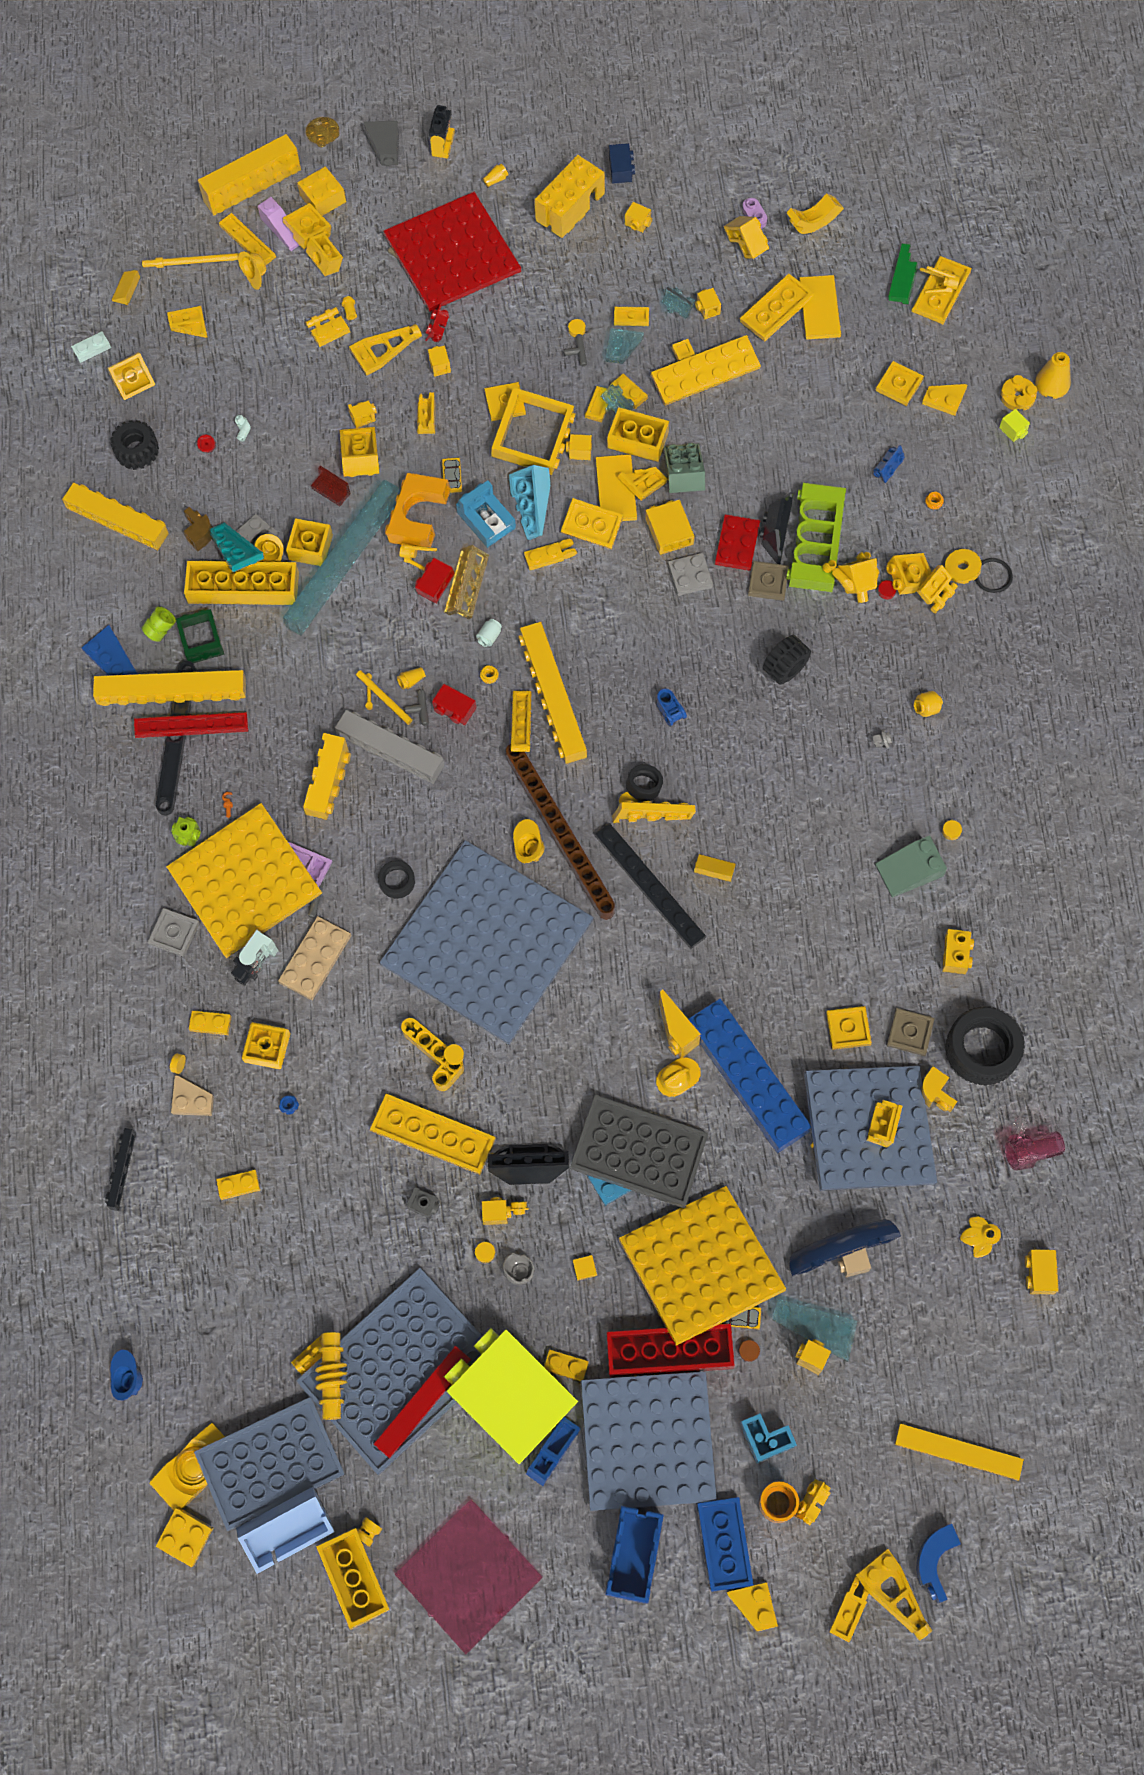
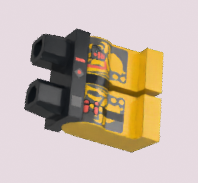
M437 105L434 110L429 136H431L432 156L449 158L455 128H450L451 110H447V107Z

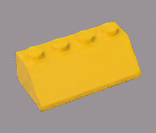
M356 1528L316 1546L350 1630L390 1610Z

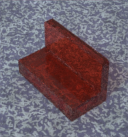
M319 466V476L311 484V488L340 507L351 494L349 484L329 470Z

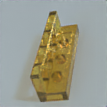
M474 545L461 550L444 611L448 615L458 613L467 619H471L473 616L489 554ZM476 554L482 557L480 565L476 561ZM473 569H475V572L477 574V579L475 581L473 580L471 575ZM468 585L471 586L473 591L472 596L470 597L467 592ZM464 601L468 605V612L461 609Z

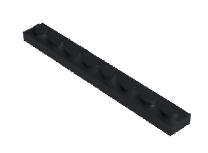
M610 823L595 834L598 841L690 949L706 938L702 930Z

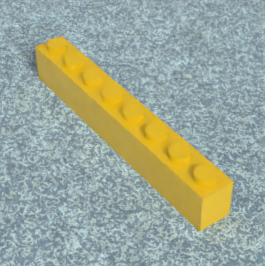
M538 622L521 627V635H518L519 642L526 649L524 656L526 662L530 661L532 666L529 667L532 678H536L537 683H535L537 693L542 695L543 699H540L543 710L547 709L548 715H546L548 725L553 726L552 736L554 742L559 743L560 747L557 749L560 758H564L566 764L587 758V749L542 623Z
M243 670L94 676L93 697L96 703L102 706L110 704L127 705L129 703L146 704L147 702L162 704L166 701L182 703L189 700L194 702H202L203 700L221 701L222 699L240 700L241 698H246V677Z

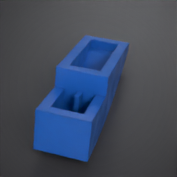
M563 1417L528 1468L526 1475L544 1486L581 1428Z

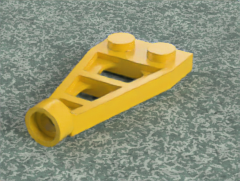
M414 324L410 327L407 326L364 338L349 346V349L367 376L381 369L411 342L422 337L419 327ZM400 336L402 342L396 347H392L388 340ZM381 343L385 344L387 352L381 357H376L371 347Z
M889 1549L883 1551L856 1574L867 1592L911 1633H914L918 1640L923 1639L932 1632L931 1627L923 1617L902 1567ZM889 1577L895 1579L899 1588V1594L895 1598H890L881 1589V1584ZM903 1598L907 1600L912 1609V1613L909 1616H904L896 1606Z

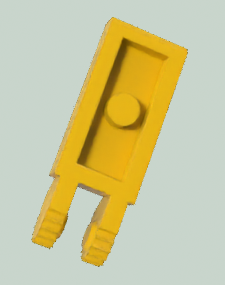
M562 540L560 543L557 542L524 552L529 570L562 562L564 559L575 556L577 554L575 548L567 549L564 552L561 551L571 547L574 544L573 540Z
M856 1576L852 1581L849 1591L844 1596L829 1633L847 1642H850L869 1594L863 1588L861 1598L853 1595L859 1585V1579Z

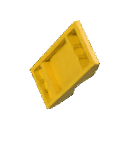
M213 1423L195 1436L149 1483L173 1511L177 1507L183 1510L208 1485L194 1452L225 1437Z

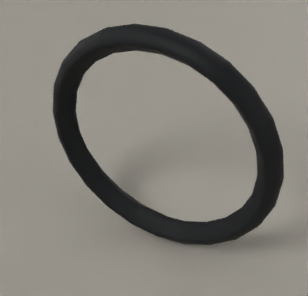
M996 558L983 560L981 562L982 565L988 562H997L1005 566L1009 573V580L1002 588L989 589L982 585L977 577L975 579L977 585L990 593H999L1006 590L1013 580L1010 566Z

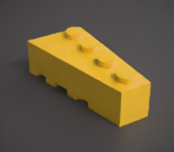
M323 733L322 740H324L323 749L319 748L317 754L319 765L313 769L312 781L314 783L309 784L303 809L306 815L327 820L329 814L333 813V801L339 795V783L345 777L344 768L350 761L351 753H349L345 738Z

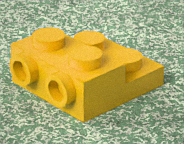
M310 203L283 217V223L293 233V239L303 249L307 248L309 238L325 233L328 239L330 237L331 224Z
M924 553L895 555L886 566L887 573L891 574L893 578V588L898 590L899 595L915 593L932 573Z

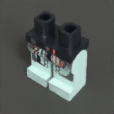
M258 930L255 931L241 951L239 958L236 956L233 960L236 966L232 970L231 975L235 977L234 979L245 986L250 978L254 981L257 979V974L261 971L262 964L269 954L275 956L278 952L273 940Z

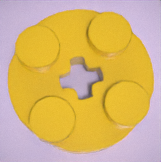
M1016 375L1007 380L1002 386V403L1011 410H1027L1032 407L1036 400L1037 387L1021 375ZM1016 392H1021L1023 396H1016L1015 394Z

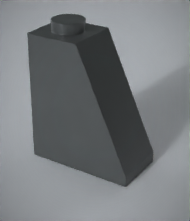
M364 121L366 137L381 166L398 165V121Z

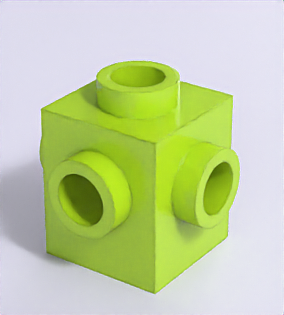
M179 817L171 830L176 842L183 846L194 847L201 834L196 820L189 817L185 819Z

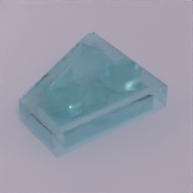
M611 328L606 362L623 364L644 339V332Z

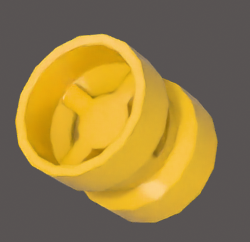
M366 1516L362 1521V1526L357 1529L361 1541L369 1547L374 1542L373 1538L375 1535H379L382 1531L381 1527Z

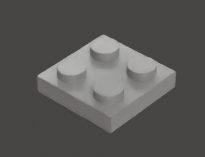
M703 553L668 561L669 570L678 596L713 588V582Z
M163 908L148 940V944L185 957L200 923L198 920Z

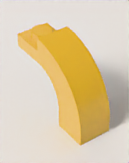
M826 193L812 208L805 211L790 208L787 211V215L790 217L789 221L799 233L808 234L826 226L844 208L835 196Z

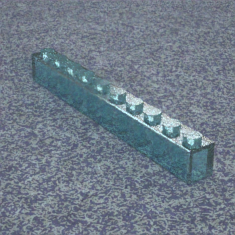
M386 480L382 481L284 615L283 619L286 628L302 636L396 506V497L400 494L399 487Z

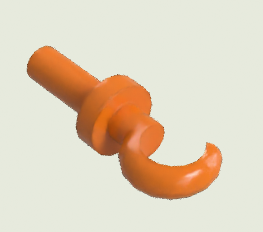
M225 792L222 795L223 806L226 808V817L230 818L233 803L230 802V799H226L225 796L232 795V793Z

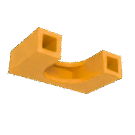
M407 473L406 478L403 479L401 484V492L396 497L395 509L391 511L390 523L385 528V534L390 543L400 545L407 543L422 547L432 546L435 537L433 526L413 522L407 519L406 516L409 509L419 502L428 501L446 504L451 491L448 479Z

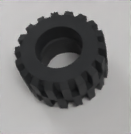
M129 420V423L123 422L122 426L116 427L117 431L112 432L113 437L110 439L111 447L117 461L122 466L125 465L128 469L132 467L133 470H137L138 467L143 469L145 465L149 466L151 461L156 460L155 456H158L159 445L154 431L147 423L143 422L141 424L140 420H136V422ZM133 442H142L136 448H127Z
M790 635L771 650L764 661L763 670L779 685H782L793 679L803 669L810 658L811 649L795 635Z

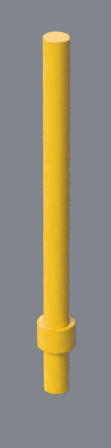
M240 253L167 259L157 257L154 260H142V266L164 268V266L235 261L238 260Z

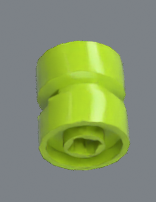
M156 607L151 613L150 618L142 625V631L151 640L160 642L167 634V631L175 624L176 619L166 608Z

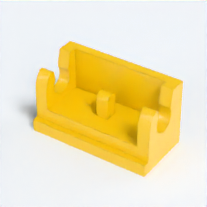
M429 392L428 398H423L422 394L419 395L418 434H435L436 402L434 392Z
M882 1100V1103L877 1102L866 1140L886 1148L893 1144L903 1106Z

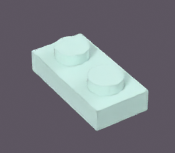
M99 332L71 346L81 363L110 349L111 346L104 333Z

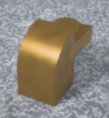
M188 507L184 510V513L192 525L184 530L187 541L199 551L211 541L210 529L212 526L206 514L202 517L197 510L193 511Z

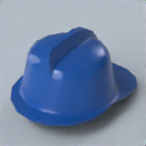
M120 1350L116 1352L111 1361V1393L115 1399L124 1401L131 1395L138 1394L142 1387L143 1376L136 1369V1361L133 1354L128 1350Z

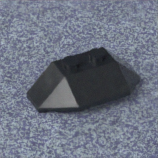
M791 492L770 504L768 512H764L763 522L766 525L761 527L760 538H763L762 546L776 564H781L794 495Z
M551 1144L508 1145L497 1150L495 1153L488 1154V1172L509 1185L548 1184L569 1168V1151L562 1150Z

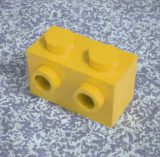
M947 930L945 934L942 972L966 974L968 969L972 968L973 957L969 956L970 950H973L974 939L971 938V932Z
M816 1339L808 1340L806 1344L802 1343L795 1356L798 1358L796 1364L819 1375L831 1351L824 1348V1344Z

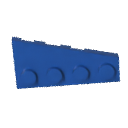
M110 625L82 647L83 652L108 676L138 675Z

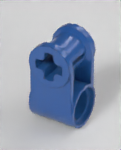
M662 689L658 692L657 707L670 727L673 726L674 722L687 718L684 708L671 690ZM668 698L670 701L663 702L661 699Z

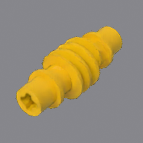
M336 1332L322 1334V1348H319V1353H322V1363H319L318 1365L321 1366L315 1369L317 1373L322 1374L315 1377L316 1381L322 1382L317 1384L315 1388L322 1391V1400L319 1401V1405H322V1419L324 1420L341 1419V1404H344V1400L341 1399V1390L344 1388H340V1385L347 1383L346 1380L340 1379L341 1376L347 1375V1372L340 1371V1368L346 1367L347 1364L341 1363V1352L344 1351V1348L340 1345V1333Z

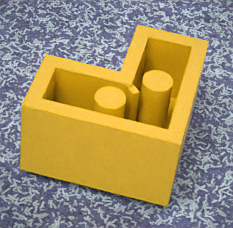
M739 216L723 226L729 241L739 243L745 258L754 259L769 249L767 237L763 234L761 223L756 217Z

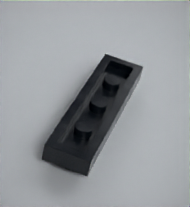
M124 1128V1132L119 1137L120 1149L114 1158L116 1167L110 1176L111 1189L105 1197V1203L110 1210L119 1211L136 1138V1132L133 1129Z

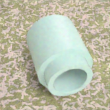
M494 619L486 621L476 635L478 643L484 647L492 646L501 632V624Z

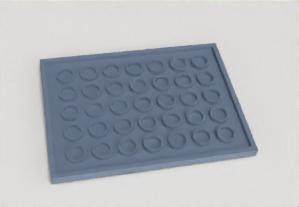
M421 1268L340 1340V1345L344 1348V1351L341 1352V1363L347 1364L346 1367L340 1368V1371L347 1372V1375L341 1376L340 1379L346 1380L347 1383L340 1385V1388H344L341 1390V1399L344 1400V1404H341V1419L330 1421L378 1476L457 1403L445 1392L390 1459L373 1445L452 1349L456 1346L471 1358L469 1366L481 1355L474 1345L483 1336ZM321 1358L297 1382L322 1410V1405H319V1401L322 1400V1391L315 1388L317 1384L322 1383L315 1380L316 1376L322 1375L315 1371L317 1367L321 1366L318 1365L322 1363Z

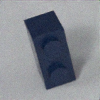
M629 143L609 145L612 184L632 182V175H635V164H631V161H634L633 150H630Z

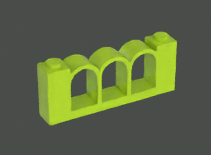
M803 483L802 490L798 489L797 500H800L798 520L800 524L796 532L795 541L797 547L793 554L792 568L787 571L786 580H790L789 587L833 592L835 577L832 575L833 572L826 573L822 568L823 566L803 563L798 557L802 554L830 556L829 561L835 560L837 564L846 488ZM810 509L835 512L834 522L811 519L804 512ZM807 531L832 534L831 544L810 542L801 535Z

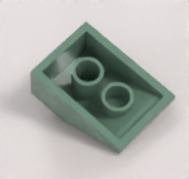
M931 836L915 841L875 864L892 898L943 877L947 870Z

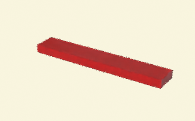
M247 712L134 718L135 738L248 732Z
M455 1346L373 1444L389 1459L451 1386L444 1376L461 1359L467 1364L470 1363L471 1358Z

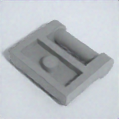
M257 514L236 531L251 544L264 532L278 536L277 531Z

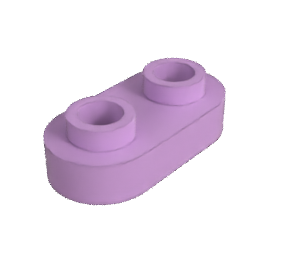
M755 198L746 199L743 202L742 208L744 215L760 217L758 220L761 223V229L764 228L767 224V215L759 201Z

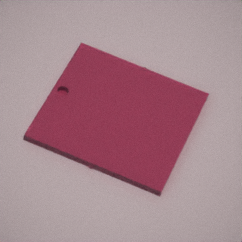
M472 1499L395 1574L426 1609L428 1616L434 1618L465 1655L543 1578L509 1541V1537L503 1535Z

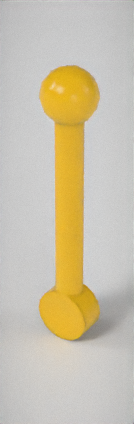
M367 673L366 675L372 679V675ZM367 687V703L365 706L367 710H371L373 708L371 689Z

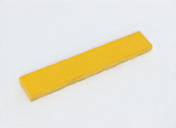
M899 1424L895 1441L896 1446L1017 1481L1020 1480L1024 1459L904 1424Z

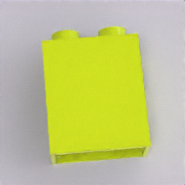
M490 1328L474 1345L481 1353L474 1363L469 1366L461 1359L444 1376L451 1384V1387L446 1392L517 1464H520L578 1401L507 1330L498 1335Z

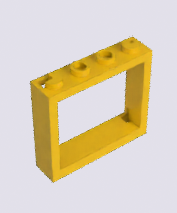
M513 387L492 446L491 457L524 467L532 465L549 468V474L552 475L554 469L559 467L560 459L558 457L559 454H563L566 445L564 440L569 438L571 431L569 425L574 423L576 416L574 406ZM518 401L565 415L550 461L502 447Z

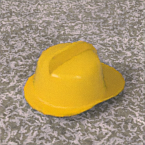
M240 252L238 261L242 272L254 289H260L262 283L261 276L266 272V265L263 259L256 253Z
M264 534L257 538L254 546L262 551L264 559L258 562H281L283 555L282 541L273 534Z
M530 819L519 822L513 832L516 858L522 863L537 862L545 850L539 827Z
M679 1058L658 1073L656 1085L663 1095L676 1097L699 1081L701 1069L693 1059Z

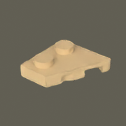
M175 1076L171 1113L174 1115L212 1116L214 1096L189 1081Z

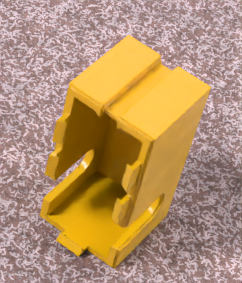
M577 155L534 199L536 221L544 227L550 225L551 231L563 238L589 211L590 194L595 191V200H599L605 194V172Z

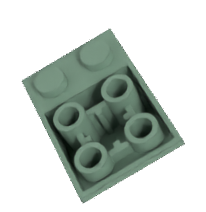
M699 443L664 446L669 493L705 490V469Z

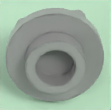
M884 729L882 730V735L873 736V742L876 747L883 745L886 748L890 747V743H892L890 732L886 733Z

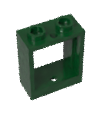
M203 609L197 613L185 614L180 618H176L187 661L197 663L225 655L211 609ZM210 621L215 642L189 649L184 628Z

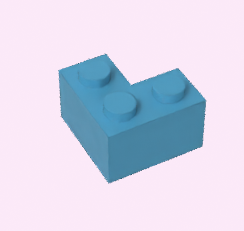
M761 1413L740 1423L756 1464L797 1446L789 1425L769 1433Z

